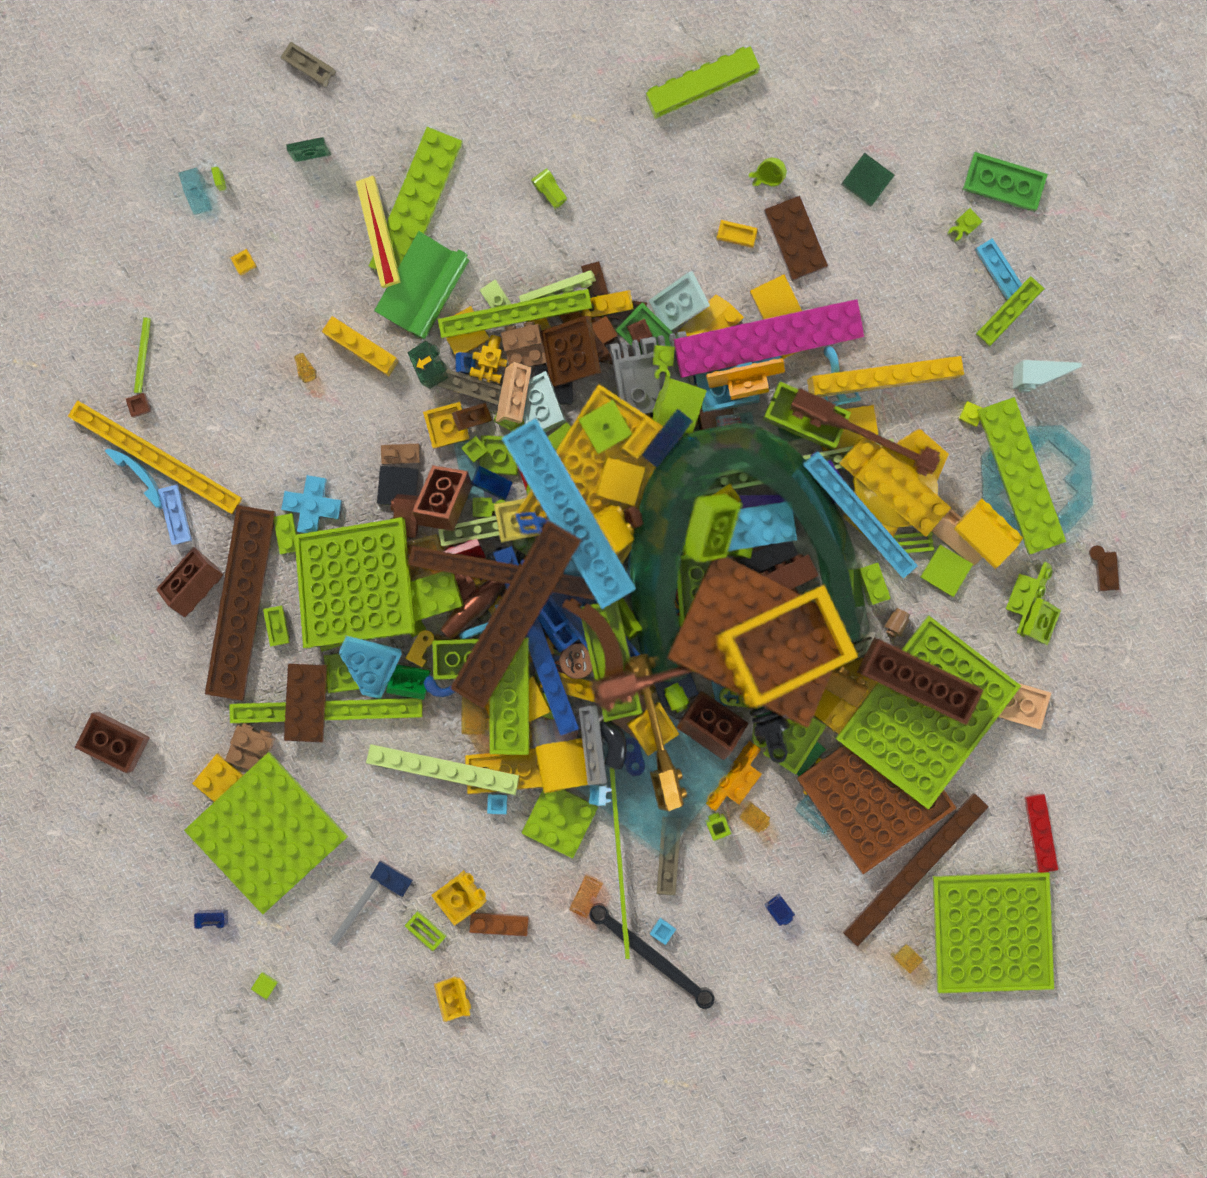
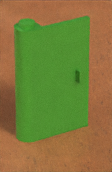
M418 231L398 267L401 283L386 288L374 312L418 338L425 340L469 262L468 254L459 249L457 252L451 251Z

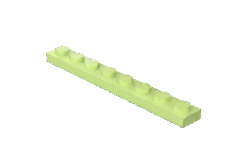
M370 744L366 763L370 765L516 795L520 778L519 775Z

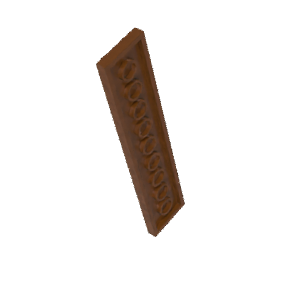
M237 505L205 695L244 700L274 528V518L276 516L275 511Z
M550 520L546 521L450 687L451 690L482 709L485 708L582 542L581 538Z

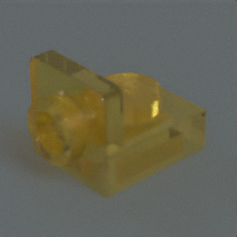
M751 802L739 816L740 819L758 833L761 830L764 832L770 824V817Z

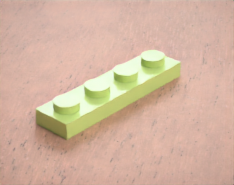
M590 270L520 295L519 299L520 302L573 292L575 288L580 286L581 288L591 286L592 282L596 281L594 273Z

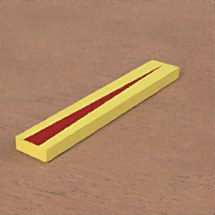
M370 176L356 181L380 285L382 288L401 283L376 178Z

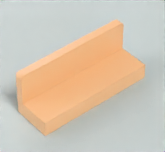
M513 362L505 368L496 422L500 423L505 419L516 423L522 422L531 367Z
M950 509L931 532L974 566L983 557L954 530V527L962 517Z

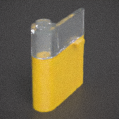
M575 716L579 729L561 736L555 719L545 721V718H538L531 724L544 793L588 785L580 716Z

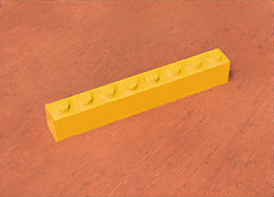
M962 356L815 375L807 379V385L810 393L819 397L957 379L964 375Z

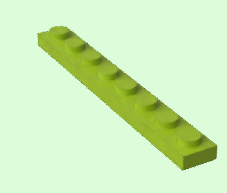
M583 289L440 318L438 323L441 338L443 339L592 309L589 289Z

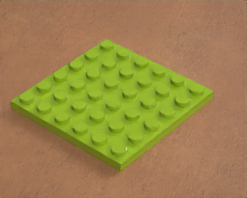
M404 518L294 535L304 649L343 644L346 636L361 640H371L415 633Z
M270 752L261 758L184 829L187 835L262 915L348 837Z
M1049 872L932 876L938 993L1054 989Z

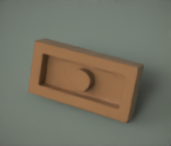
M420 444L381 445L382 465L420 463Z

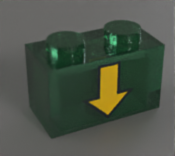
M424 341L407 352L421 385L431 389L449 378L446 373L447 366L440 359V351L435 344L432 345Z

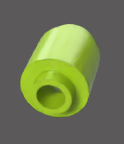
M676 683L664 689L666 692L664 695L672 711L676 710L678 713L688 708L689 700L682 686L680 687Z

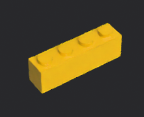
M331 316L322 330L326 337L388 377L399 362L395 356Z

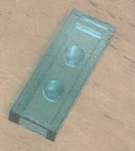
M470 440L454 443L459 470L468 471L473 484L467 500L484 496L477 461L473 463L462 450V447Z

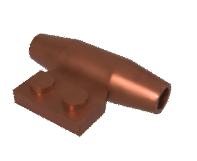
M454 574L464 606L453 609L454 611L440 630L452 640L468 629L494 604L506 587L504 583L488 580L476 588L475 582L470 576Z

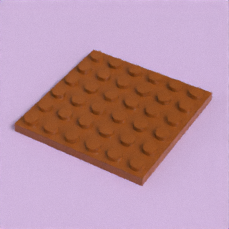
M844 745L796 778L861 874L868 872L956 809V806L945 790L941 792L929 809L925 808Z

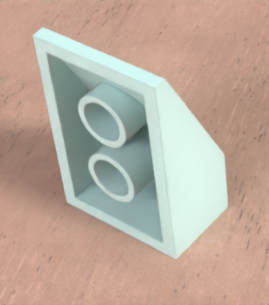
M1022 360L1014 366L1013 389H1019V392L1023 393L1030 392L1039 386L1082 367V363Z

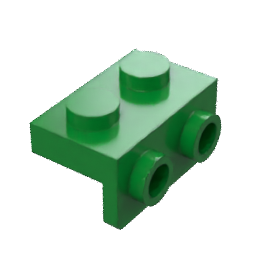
M397 664L388 682L386 693L424 700L427 693L424 681L426 677L430 676V671Z

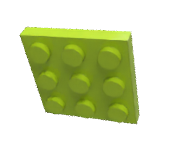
M565 789L552 793H544L542 790L521 833L573 859L598 806L589 804V801Z

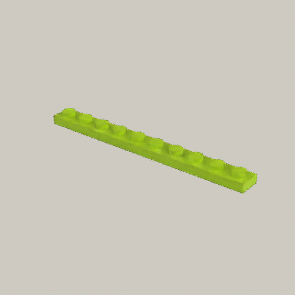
M416 698L326 701L325 720L423 717V700ZM286 702L229 704L230 723L285 722Z

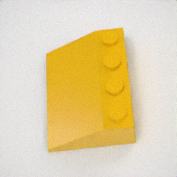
M864 658L842 666L850 671L849 676L855 679L859 676L867 681L866 686L869 688L859 705L855 707L825 689L814 713L817 719L837 734L842 731L878 683L857 672Z

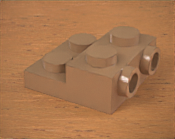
M533 321L524 323L522 328H516V326L505 327V331L501 332L509 365L516 362L532 367L547 363L541 335V325L535 324Z
M243 723L242 725H237L225 761L249 770L268 752H271L276 738L272 737V733L261 730L259 732L254 730V726Z

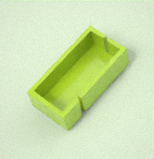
M779 382L762 420L829 450H834L844 429L828 425L824 426L822 424L819 428L809 423L811 419L803 416V419L791 415L793 411L790 410V406L798 389ZM837 406L833 410L846 419H849L851 412Z

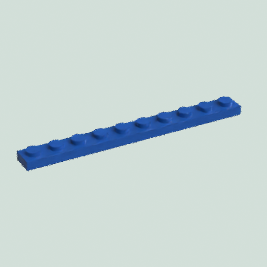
M512 546L494 552L497 562L519 565ZM505 583L506 589H508L510 584ZM537 617L526 637H529V651L561 736L575 731L579 727Z

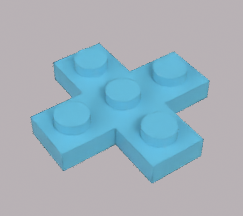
M307 475L303 494L284 491L281 510L300 513L297 532L309 533L318 531L320 517L339 519L342 500L324 497L326 478Z

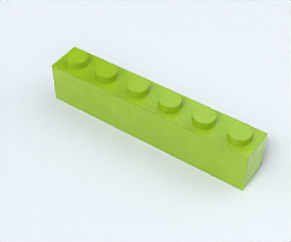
M751 46L747 48L741 47L734 54L729 56L726 54L719 57L716 62L711 64L707 62L701 65L700 69L696 71L689 70L678 79L671 78L660 87L658 85L651 87L646 92V101L654 119H657L758 74L760 65Z

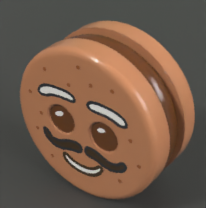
M573 643L561 652L559 664L567 676L581 679L593 671L589 651L582 643Z

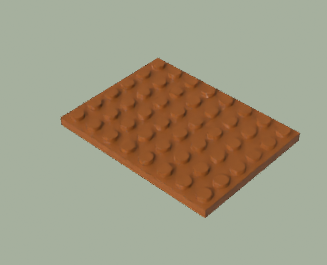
M727 557L711 560L667 659L743 696L741 687H738L735 683L733 670L726 664L724 651H721L718 647L716 636L801 595ZM811 600L733 637L760 696L838 658L840 654L817 604ZM839 615L848 634L853 622ZM833 669L761 704V706L805 728H809Z

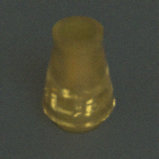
M299 353L295 355L294 359L299 379L303 383L316 379L317 371L305 354Z

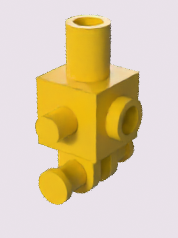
M490 335L488 346L483 345L481 353L474 351L472 359L479 360L478 369L471 367L470 377H478L481 381L484 378L489 383L494 381L500 384L502 374L494 373H497L499 366L506 367L508 361L501 358L502 350L499 349L501 337Z

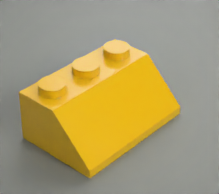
M715 294L708 301L710 306L691 318L678 332L685 331L686 335L690 336L736 326L743 321L744 317L729 302Z
M982 498L966 511L954 527V530L995 569L1018 547L1023 539L1020 533L1012 528Z

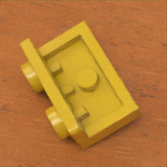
M454 976L434 983L444 1022L461 1016H470L471 1004L465 995V982L460 977Z

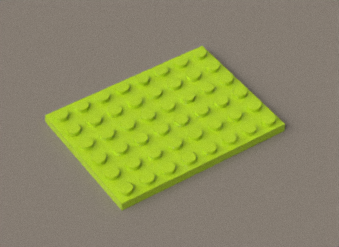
M927 615L902 650L984 690L968 724L965 725L881 683H877L835 739L925 808L929 809L1020 689L1021 685L931 616Z

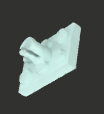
M693 271L688 272L649 300L656 316L671 331H674L710 306Z
M546 371L529 379L523 413L525 424L536 418L544 432L566 422L551 379Z

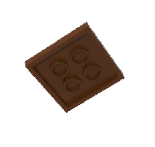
M583 316L541 331L548 373L553 387L601 373L591 316Z

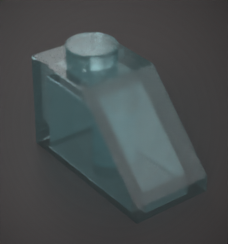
M196 167L179 172L182 188L193 214L197 215L212 210L204 178L199 169Z

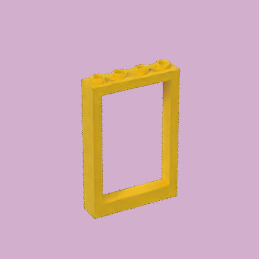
M824 585L716 636L718 647L721 651H724L726 656V664L733 670L735 683L738 687H741L744 694L743 700L750 708L768 702L858 657ZM815 599L841 656L760 696L733 637Z

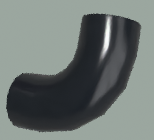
M604 719L599 722L601 737L608 744V752L604 763L613 769L622 770L628 750L625 735L622 729L613 721L604 722Z

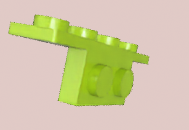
M1047 562L1043 563L1037 579L1023 574L1018 575L1007 603V611L1023 616L1017 629V634L1022 637L1026 636L1023 632L1025 624L1030 617L1032 606L1037 598L1044 596L1046 582L1052 576V566Z

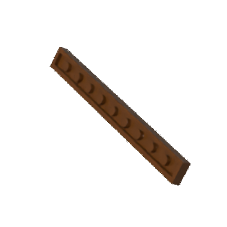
M412 546L408 564L511 584L520 568L519 565ZM562 574L552 591L596 600L585 579L582 577Z
M973 793L843 931V934L858 947L989 806Z

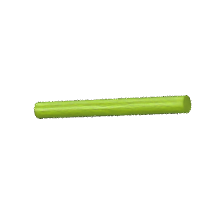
M143 317L134 385V393L136 394L142 393L151 318Z

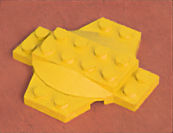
M919 428L900 439L897 444L918 454L926 446L940 452V461L932 475L928 473L927 476H923L916 472L917 468L914 467L915 460L882 445L879 446L865 437H861L839 463L853 475L854 493L888 532L897 527L912 525L927 537L951 509L938 496L937 483L949 453ZM844 512L842 517L847 522H849L853 527H855L860 533H862V531Z

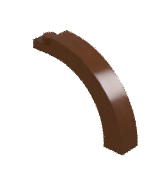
M566 599L562 606L584 620L600 640L605 657L604 677L623 672L620 646L609 623L590 604L586 603L582 609L580 608L582 604L575 599Z

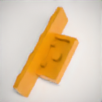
M782 358L772 359L767 362L753 363L748 366L734 367L724 371H715L706 376L709 388L728 385L731 400L768 393L769 386L766 376L784 373L785 367Z
M751 741L743 747L730 768L720 778L713 791L709 793L705 804L716 811L728 796L740 805L762 775V773L750 765L761 751L759 747Z

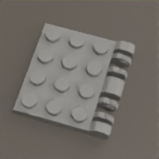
M685 331L677 332V338L687 336ZM674 333L669 335L671 347H675L673 339H676ZM663 335L658 336L659 346H665ZM655 337L640 340L642 355H640L638 341L633 340L632 348L635 356L631 357L628 355V347L625 342L620 344L621 353L618 343L610 344L618 397L644 414L653 412L658 394L665 382L664 372H660L659 379L654 377V373L658 369V365H653L654 345H657ZM674 350L673 366H668L670 378L694 385L693 375L680 377L676 351Z

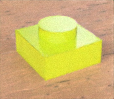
M967 401L958 420L977 427L980 421L977 410L982 407Z

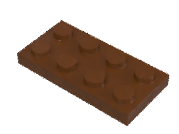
M800 195L764 209L765 216L792 281L828 267Z
M288 663L284 741L324 742L328 665Z

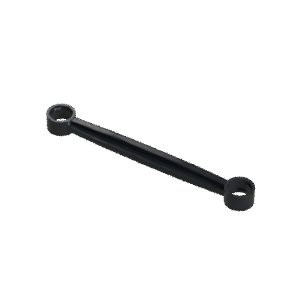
M602 903L594 904L589 912L591 921L595 924H604L624 942L622 924L609 915L606 905ZM601 907L605 909L606 916L603 920H596L593 917L592 911L595 908ZM628 929L629 947L693 995L698 1007L709 1009L713 1006L715 998L711 989L707 987L700 988L669 960ZM708 992L712 997L711 1002L708 1004L699 1003V994Z

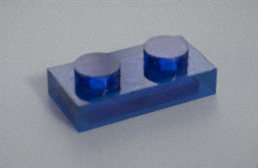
M478 466L470 484L501 500H506L513 482L482 466Z

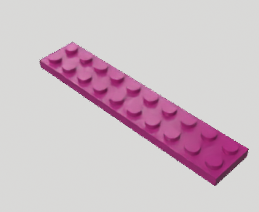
M858 299L676 338L673 341L680 377L683 378L864 337Z

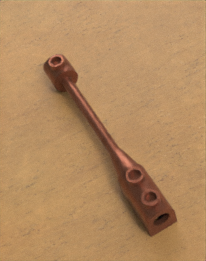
M801 388L798 389L790 406V410L793 411L791 415L803 419V416L811 419L809 423L819 428L822 424L824 426L828 425L847 429L915 460L914 467L917 468L916 472L923 476H927L928 473L932 475L940 461V452L926 446L918 454L849 422L848 419L833 411L836 404Z
M682 666L652 676L635 677V673L626 670L590 681L596 704L603 706V709L613 708L615 706L614 702L621 700V703L632 702V696L637 695V693L653 685V683L693 671Z

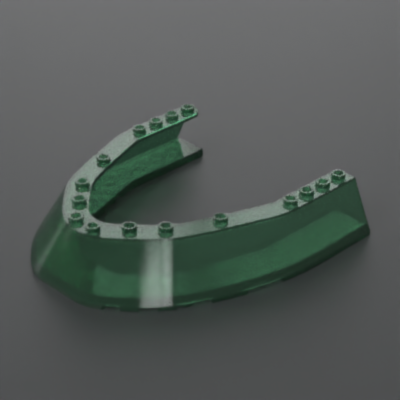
M733 423L695 431L683 436L662 457L644 488L639 507L644 524L634 528L630 562V579L636 589L630 593L633 614L642 627V630L637 635L641 655L648 654V657H652L655 661V668L652 669L653 674L651 676L682 667L667 658L680 631L674 601L688 522L693 513L697 498L703 497L715 479L729 470H740L758 479L778 492L793 510L816 551L822 586H825L851 643L862 641L870 630L856 555L840 512L831 496L803 465L806 462L805 458L787 442L759 426L748 423ZM687 673L663 681H678L684 679Z

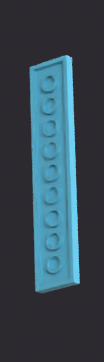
M535 418L502 438L549 520L582 539L572 559L600 607L604 608L635 590V586L538 420Z

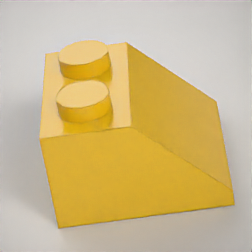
M612 504L593 515L615 553L634 540L632 537L634 531L629 523H624L622 518L625 515L619 506L615 507Z

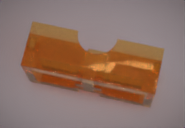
M585 873L569 910L587 918L593 905V901H591L592 896L597 897L603 881Z

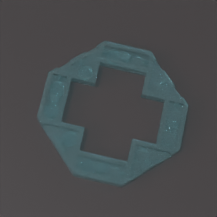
M1062 425L1026 427L1035 453L1048 441L1075 465L1063 478V481L1077 493L1057 514L1063 533H1068L1093 505V496L1091 495L1092 475L1089 460L1091 459L1090 450ZM989 446L980 456L982 499L989 503L1012 528L1020 533L1012 508L998 496L1004 489V485L999 471L996 469L997 466Z

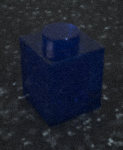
M780 893L764 904L779 926L782 924L785 926L793 920L795 913Z

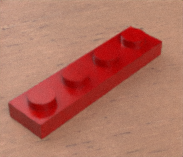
M1045 794L1025 796L1037 872L1057 871L1058 864Z

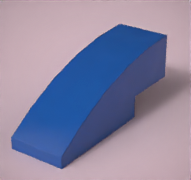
M550 596L538 615V619L551 642L560 653L578 640V637L567 624L570 621Z

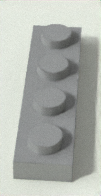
M595 705L579 708L588 785L607 783L598 707Z

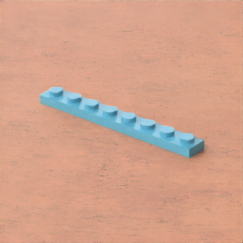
M818 451L803 464L903 579L918 567Z

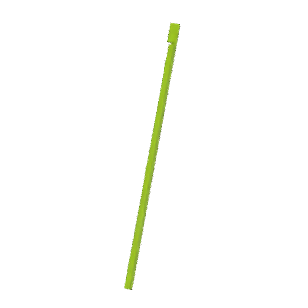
M609 767L625 959H630L615 770Z

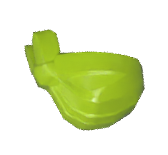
M770 157L763 160L757 170L750 172L748 177L755 178L752 182L754 187L759 186L761 183L767 186H778L786 178L787 170L783 161L779 158Z

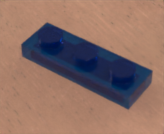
M676 409L641 456L657 468L693 420L679 409Z

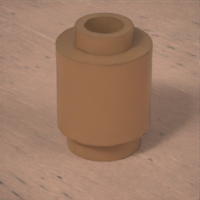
M896 608L895 612L892 611L884 626V629L887 630L886 634L893 638L901 637L910 621L908 619L910 614L899 608Z

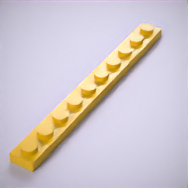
M78 400L67 416L230 514H234L237 505L243 499Z

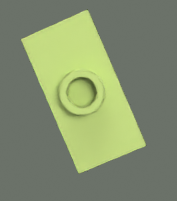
M496 280L480 289L481 294L491 308L511 304Z

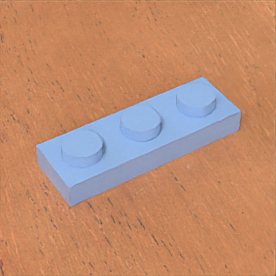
M173 485L158 489L171 544L177 545L192 541L179 486Z

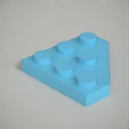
M346 636L339 651L340 657L348 667V671L359 686L362 695L381 699L402 655L401 649Z

